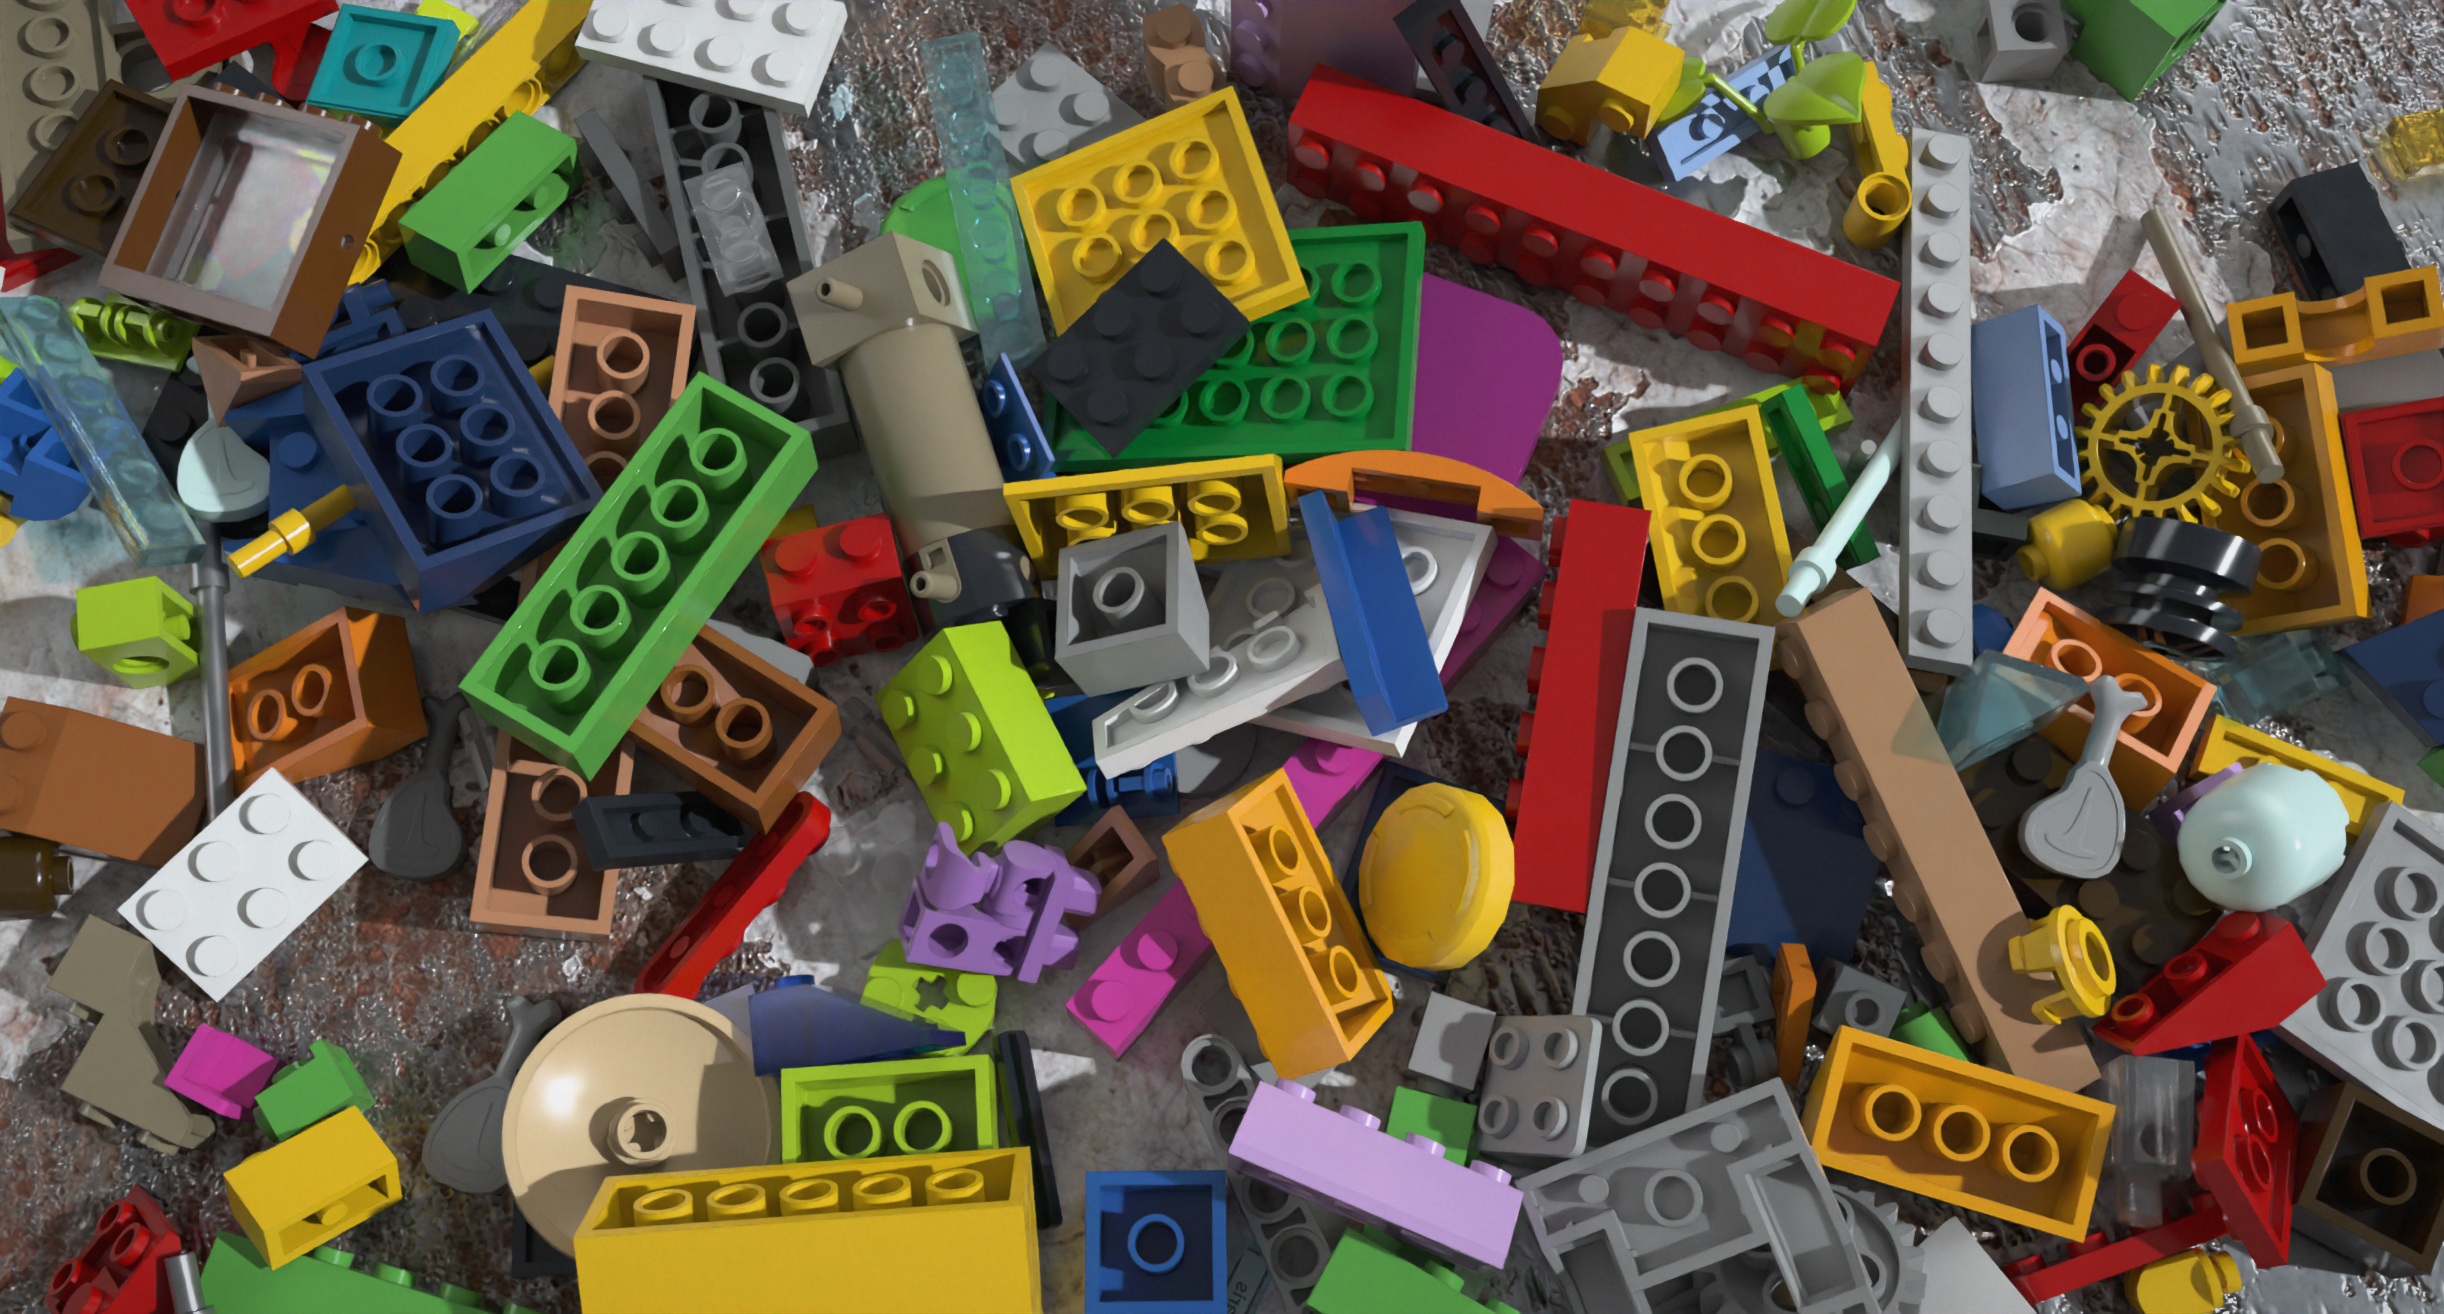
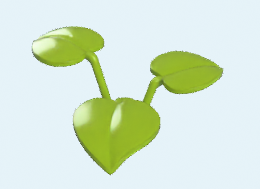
M1785 0L1774 9L1766 22L1765 35L1772 45L1779 46L1791 43L1790 54L1796 76L1789 77L1786 83L1780 85L1768 95L1763 105L1764 113L1715 73L1704 74L1706 64L1701 57H1684L1679 86L1652 129L1672 124L1687 116L1702 101L1706 88H1714L1755 120L1765 135L1776 132L1791 159L1804 160L1820 153L1828 146L1833 136L1829 125L1861 122V102L1866 79V66L1860 55L1844 51L1821 56L1805 66L1803 48L1806 41H1820L1835 34L1850 18L1857 0Z

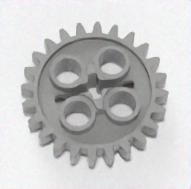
M1843 1172L1833 1184H1829L1873 1283L1871 1288L1882 1313L1920 1314L1921 1298L1925 1296L1927 1274L1922 1272L1925 1256L1924 1248L1913 1246L1914 1225H1896L1898 1205L1895 1202L1886 1203L1879 1207L1874 1206L1876 1186L1870 1184L1857 1193L1849 1190L1850 1175L1847 1172ZM1769 1242L1755 1248H1763L1771 1252L1758 1253L1747 1250L1693 1271V1288L1701 1290L1700 1310L1702 1314H1799L1798 1311L1791 1312L1778 1307L1788 1304L1795 1306V1303Z

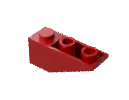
M2132 269L2127 271L2066 348L2075 426L2085 427L2091 418L2081 411L2083 405L2090 403L2100 408L2106 400L2100 395L2099 387L2106 383L2115 389L2122 381V373L2131 370L2183 305Z
M2235 911L2222 918L2217 924L2216 929L2189 951L2172 958L2160 974L2136 993L2119 1000L2112 1007L2111 1013L2095 1024L2091 1030L2096 1037L2134 1057L2274 1028L2328 986L2290 921L2265 911Z

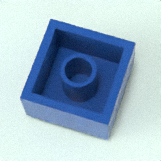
M1226 1170L1086 1171L1085 1314H1227Z

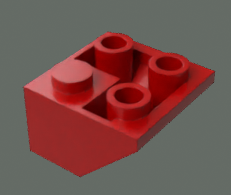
M136 1183L124 1199H117L111 1203L97 1222L95 1236L77 1258H69L59 1267L50 1281L48 1295L44 1299L51 1314H175L164 1259L182 1254L180 1237L148 1189Z

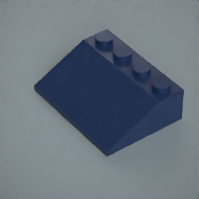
M491 308L301 366L304 414L419 615L484 592L570 537L579 529L605 495Z
M1757 747L1724 956L1737 959L1754 954L1759 966L1774 969L1777 949L1781 946V943L1805 944L1815 978L1825 955L1847 965L1850 964L1880 860L1867 845L1863 835V827L1867 824L1856 801L1849 799L1840 788L1835 778L1833 766ZM1591 883V887H1590V893H1589L1587 911H1586V914H1585L1584 917H1583V918H1586V919H1587V913H1588V906H1589V900H1590V894H1591L1592 883Z

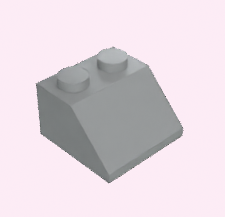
M1179 520L1059 549L1055 660L1088 697L1209 672V613L1185 529Z

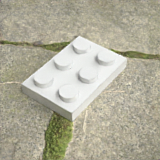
M271 767L122 904L117 911L210 997L219 1002L356 873L370 857L275 767Z

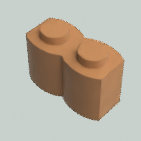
M1180 3L1143 16L1142 33L1145 73L1153 91L1165 101L1166 113L1227 88L1226 78L1221 67L1212 56L1205 52V36L1202 25L1189 7Z

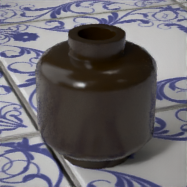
M22 836L0 837V922L46 919L51 917L59 905L60 895L73 894L74 865L71 855L59 856L58 848L44 840Z

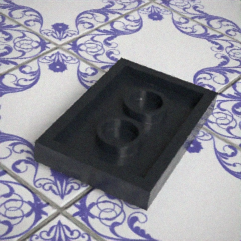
M1163 238L1039 355L1027 369L1114 459L1240 340L1252 326L1246 316L1167 239Z

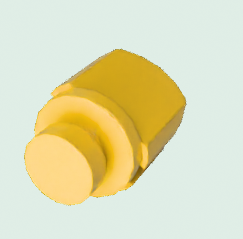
M2200 1247L2185 1249L2126 1271L2123 1281L2125 1296L2131 1307L2139 1314H2213L2215 1309L2222 1308L2223 1293L2228 1295L2239 1292L2242 1289L2240 1273L2231 1255L2224 1250L2210 1254L2208 1257Z

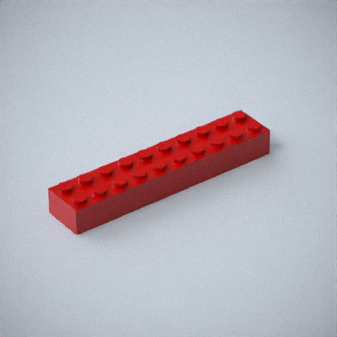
M1317 62L1288 121L1287 183L1295 186L1303 195L1313 199L1327 198L1345 205L1356 215L1367 220L1376 221L1381 219L1389 223L1421 221L1426 233L1425 242L1438 241L1460 250L1464 256L1472 261L1484 264L1492 262L1515 271L1522 279L1535 285L1549 284L1572 293L1577 300L1592 307L1606 306L1629 315L1635 323L1645 328H1662L1686 337L1692 345L1706 351L1719 350L1744 360L1749 367L1756 371L1768 374L1779 373L1791 379L1803 376L1802 383L1809 386V391L1818 395L1825 396L1826 393L1835 395L1839 390L1843 399L1848 397L1878 344L1901 285L1900 282L1319 62Z

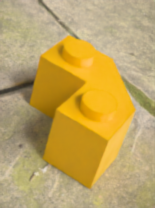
M1633 26L1615 28L1609 38L1594 40L1589 33L1573 36L1538 88L1535 123L1543 126L1549 134L1558 139H1570L1584 147H1587L1602 122L1614 131L1628 132L1644 140L1679 86L1686 51Z

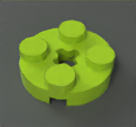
M899 936L889 943L874 960L867 976V984L863 990L862 999L875 1033L898 1055L909 1060L963 1056L970 1052L990 1031L997 1014L998 986L996 977L992 974L906 962ZM938 978L947 982L943 989V994L949 1001L944 1008L940 1010L936 1006L930 1005L924 1012L916 1008L915 1005L920 999L916 989L920 983L926 981L932 984Z

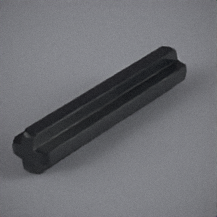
M1024 1030L1002 1032L993 1036L992 1046L1011 1148L1030 1146L1037 1232L1060 1226L1063 1217L1029 1038Z

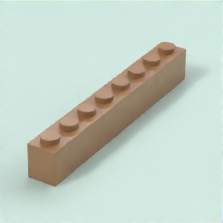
M1868 587L1839 590L1804 608L1797 617H1787L1771 625L1776 627L1775 634L1779 641L1775 645L1778 660L1790 677L1797 679L1808 701L1804 707L1807 720L1814 732L1821 739L1827 741L1838 763L1834 766L1835 778L1844 794L1849 799L1856 801L1867 824L1863 827L1866 843L1872 853L1880 861L1885 862L1896 884L1892 887L1894 901L1904 917L1915 924L1925 946L1921 948L1922 959L1931 975L1937 981L1944 984L1954 1005L1950 1008V1016L1957 1031L1968 1043L1973 1044L1982 1065L1990 1069L2072 1093L2101 1078L2099 1069L2074 1017L2061 1019V1024L2047 1025L2040 1021L2031 1011L2032 1005L2036 1001L2061 991L2052 971L2030 974H2016L2012 971L2008 941L2018 935L2023 937L2033 931Z

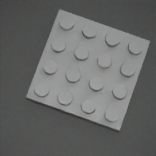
M2388 801L2375 805L2304 941L2305 947L2328 986L2278 1026L2269 1028V1030L2343 1082L2349 1081L2444 1130V836L2394 801Z

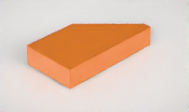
M1781 943V946L1778 947L1769 996L1776 1014V1018L1771 1024L1777 1026L1774 1050L1779 1063L1778 1077L1781 1078L1783 1084H1799L1817 985L1805 944Z

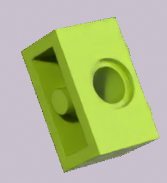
M156 575L76 589L77 613L73 614L70 619V632L79 652L136 690L200 679L197 608Z

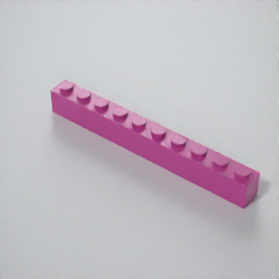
M1496 535L1499 542L1440 671L1439 676L1445 696L1454 689L1539 594L1548 568L1508 536ZM1426 719L1418 721L1414 729V732ZM1308 737L1282 767L1318 839L1384 767L1386 760H1390L1393 756ZM1181 879L1173 885L1064 1005L1069 1018L1117 1062L1120 1061L1217 953L1212 941L1205 936L1200 928L1197 910Z

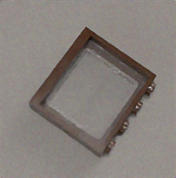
M184 82L95 284L143 308L152 311H167L178 319L315 360L403 153L380 139L383 132L380 127L353 114H345L343 121H340L327 111L311 104L301 103L298 110H295L286 102L266 93L257 92L255 98L251 99L242 91L221 82H214L211 89ZM178 191H180V193H179V195H178V197H177V200H176V193H177Z

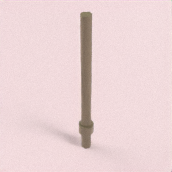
M2160 209L2149 210L2142 215L2140 219L2141 226L2174 298L2183 304L2179 309L2210 376L2214 378L2217 392L2228 389L2232 393V397L2224 407L2227 413L2233 411L2231 414H2236L2230 423L2226 425L2229 435L2234 439H2241V443L2234 446L2239 450L2245 451L2259 482L2265 484L2275 482L2284 475L2285 469L2271 442L2274 429L2261 406L2254 405L2164 212Z

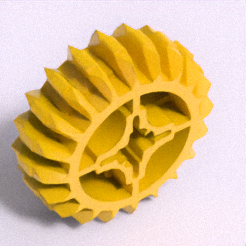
M2150 364L2146 371L2145 385H2141L2140 379L2133 371L2127 370L2122 373L2125 392L2119 394L2116 389L2106 383L2099 387L2100 395L2109 402L2103 410L2090 403L2083 405L2081 411L2086 416L2095 419L2092 429L2075 426L2073 430L2077 439L2088 441V449L2077 450L2078 463L2090 464V469L2080 473L2081 488L2099 485L2086 500L2089 505L2097 504L2102 507L2113 500L2107 512L2115 525L2123 521L2130 510L2132 511L2131 518L2154 516L2173 519V515L2177 514L2180 521L2198 524V519L2193 510L2194 507L2200 505L2206 513L2213 517L2218 516L2222 512L2220 505L2210 497L2217 489L2233 498L2239 494L2240 489L2236 485L2224 480L2228 470L2239 474H2247L2251 467L2246 461L2231 458L2232 450H2239L2234 445L2241 443V439H2234L2229 435L2226 425L2230 423L2236 414H2231L2233 412L2231 411L2222 415L2221 412L2225 409L2224 405L2232 397V393L2228 389H2223L2207 399L2214 383V378L2207 373H2202L2188 388L2190 373L2189 368L2186 366L2176 365L2168 383H2165V374L2159 364ZM2163 400L2161 408L2154 410L2150 422L2142 429L2137 431H2115L2120 422L2134 409L2152 401ZM2184 402L2196 406L2206 418L2212 434V450L2199 448L2196 445L2188 444L2184 440L2182 435L2184 418L2180 416ZM2168 432L2170 436L2165 441L2179 451L2190 454V456L2185 457L2172 454L2171 457L2160 456L2156 466L2151 467L2149 464L2154 458L2145 454V451L2130 444L2148 445V443H2159L2163 434ZM2109 449L2121 451L2134 458L2137 465L2135 481L2139 483L2135 498L2125 492L2113 476L2109 462ZM2183 468L2206 469L2198 482L2189 490L2176 497L2156 501L2159 490L2165 489L2169 477L2175 471Z

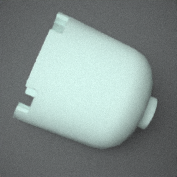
M2261 762L2233 774L2205 793L2188 810L2177 837L2179 862L2190 883L2209 901L2232 911H2266L2286 904L2320 886L2343 865L2345 859L2343 852L2346 847L2345 826L2350 823L2349 814L2336 790L2315 772L2308 769L2301 772L2285 765H2272L2271 762Z

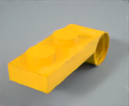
M1874 61L1864 62L1866 66V79L1862 92L1861 122L1845 124L1862 182L1843 217V229L1848 239L1855 245L1866 249H1877L1887 245L1893 239L1912 205V192L1905 172L1908 164V147L1904 136L1896 133L1892 121L1891 92L1885 82H1880ZM1868 206L1876 207L1886 215L1876 214Z

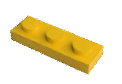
M2216 714L2206 722L2188 778L2200 782L2236 762H2239L2243 769L2261 762H2271L2272 765H2285L2301 772L2306 769L2313 771L2335 789L2349 814L2350 823L2345 826L2346 843L2353 846L2375 805L2394 801L2401 806L2405 790L2219 714Z

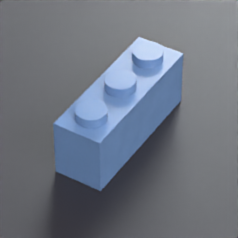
M2038 304L1971 325V384L1974 403L1971 406V431L1977 439L1979 461L1975 463L1982 465L1980 494L1983 497H1987L2008 514L2018 513L2082 495L2076 434L2073 431L2075 425L2064 327Z

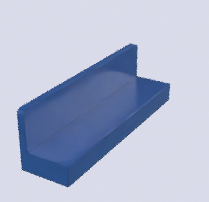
M1322 489L1298 497L1353 698L1372 737L1447 711L1448 702L1386 507L1382 505L1336 521Z

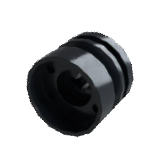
M2142 516L2127 518L2121 524L2111 563L2115 569L2136 579L2137 582H2109L2104 585L2101 596L2113 606L2099 608L2096 611L2095 618L2169 660L2227 663L2234 659L2238 644L2233 637L2224 632L2241 630L2245 619L2240 612L2217 600L2244 599L2252 595L2263 553L2258 546L2244 538L2208 526L2159 517Z

